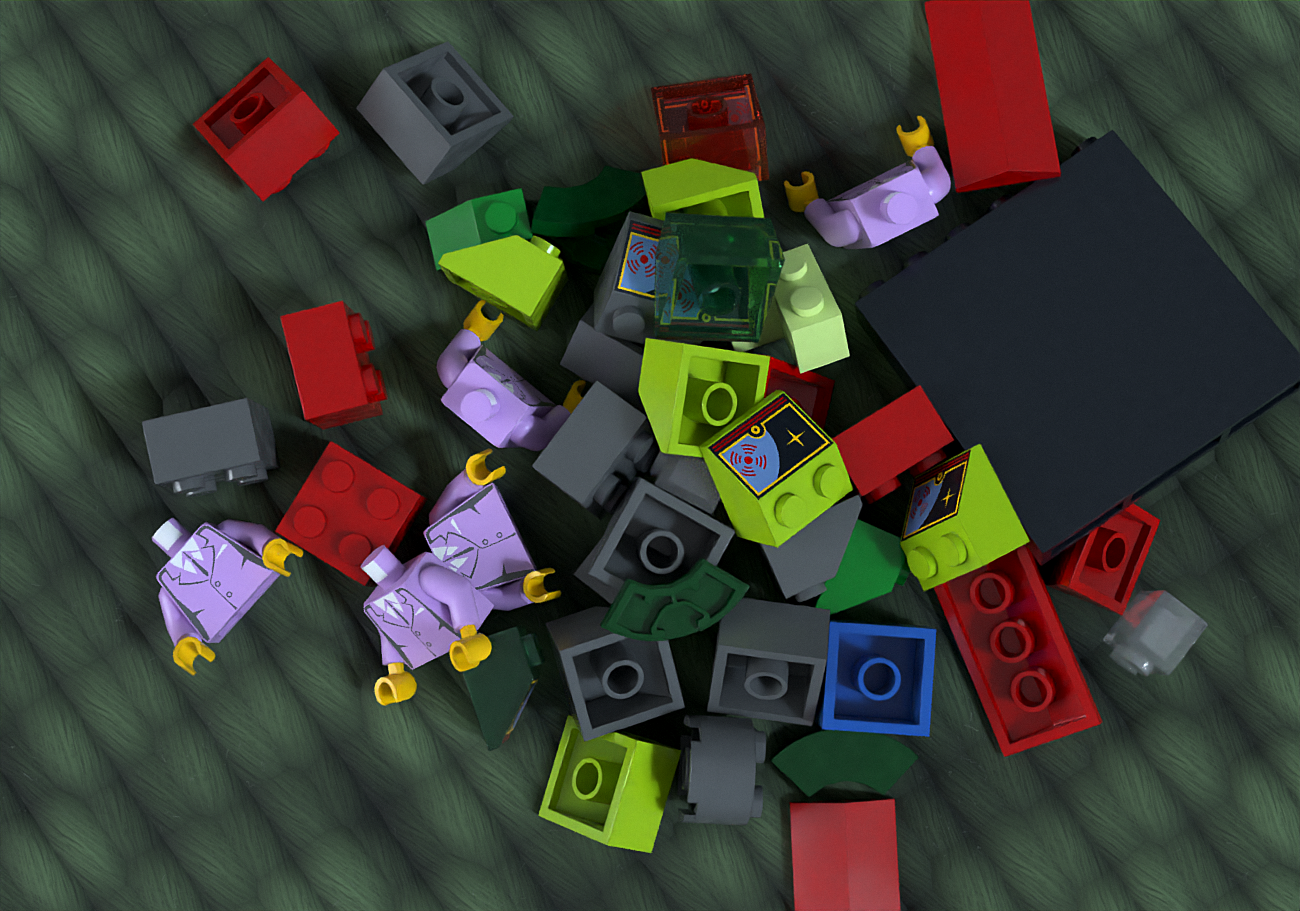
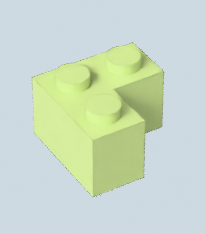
M805 244L757 261L755 276V334L726 333L733 351L745 352L784 338L800 374L849 357L842 313L809 245Z

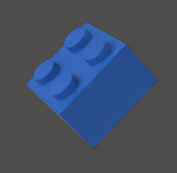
M830 619L827 662L816 707L815 723L825 730L929 737L936 629L924 625Z

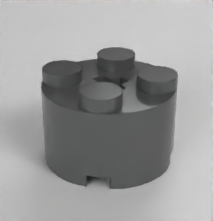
M686 715L683 724L692 727L691 736L681 735L679 750H681V754L678 760L677 795H688V809L678 808L680 822L746 826L750 817L760 818L763 808L762 785H755L756 763L763 764L765 760V731H757L751 718Z

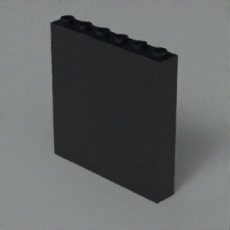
M1111 130L1099 139L1094 136L1079 144L1072 152L1071 158L1060 165V177L1030 181L1029 186L1015 196L1006 194L998 198L987 209L985 216L971 225L968 222L958 225L947 234L942 245L930 253L921 251L904 263L899 274L887 282L878 280L870 284L861 292L859 300L855 302L858 323L909 391L919 385L922 387L952 435L954 441L949 444L957 455L981 444L1030 540L1025 545L1041 566L1300 390V353L1114 130Z

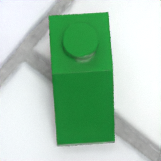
M522 188L471 199L425 221L437 272L443 271L438 262L445 253L518 235L530 242L534 235L531 233L532 225Z
M857 519L836 576L824 581L827 590L815 596L810 607L829 609L830 615L889 593L892 591L894 584L903 586L911 570L907 563V557L900 545L901 538Z

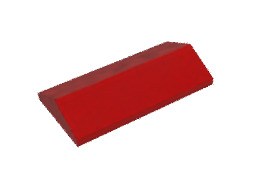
M930 0L925 2V13L956 193L1060 177L1061 170L1029 0Z
M1025 544L980 568L934 587L1004 757L1100 725L1103 722L1034 557Z
M895 798L789 802L794 911H900Z

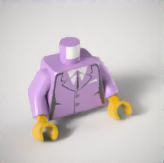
M917 116L920 126L915 131L903 132L901 125H898L896 128L903 149L908 156L912 157V160L828 201L819 199L814 176L807 171L801 173L804 185L792 186L786 180L784 181V187L791 210L804 212L806 219L827 243L835 247L843 246L844 249H863L878 246L937 217L939 213L935 204L948 194L951 181L937 150L933 147L934 140L925 118Z
M481 300L464 320V329L457 333L437 361L438 375L442 384L448 388L441 401L498 448L523 447L531 451L545 449L584 398L580 394L586 382L584 380L576 381L572 385L563 406H556L491 351L481 345L480 341L488 340L504 318L502 313L494 321L485 318L481 313V308L487 301Z
M490 448L471 456L467 461L466 469L446 486L429 513L430 527L423 531L432 553L457 574L466 577L476 590L490 600L494 605L493 610L510 611L534 602L541 603L560 597L561 591L549 593L546 591L543 583L544 577L547 574L555 573V570L553 568L537 569L498 487L494 483L485 486L502 477L506 473L505 467L502 466L493 472L487 469L485 458L493 452Z
M171 518L166 521L154 534L152 541L171 557L167 564L158 572L156 579L162 586L158 597L167 631L175 646L173 651L174 662L192 676L196 674V671L193 669V661L199 654L209 662H212L215 659V653L202 643V639L207 643H219L280 575L286 577L291 575V572L285 570L284 567L286 557L291 553L302 557L303 550L281 539L262 524L227 519L218 525L205 522L192 535L176 519Z
M381 545L364 560L361 568L378 584L365 601L364 612L378 629L381 639L382 665L388 666L389 670L388 676L381 677L375 683V696L381 705L410 699L416 692L417 683L415 678L409 672L404 671V664H407L413 670L449 652L455 669L463 672L477 667L480 661L487 659L492 649L491 642L484 634H477V630L494 605L476 590L466 577L457 574L437 556L429 552H424L402 564L384 545Z

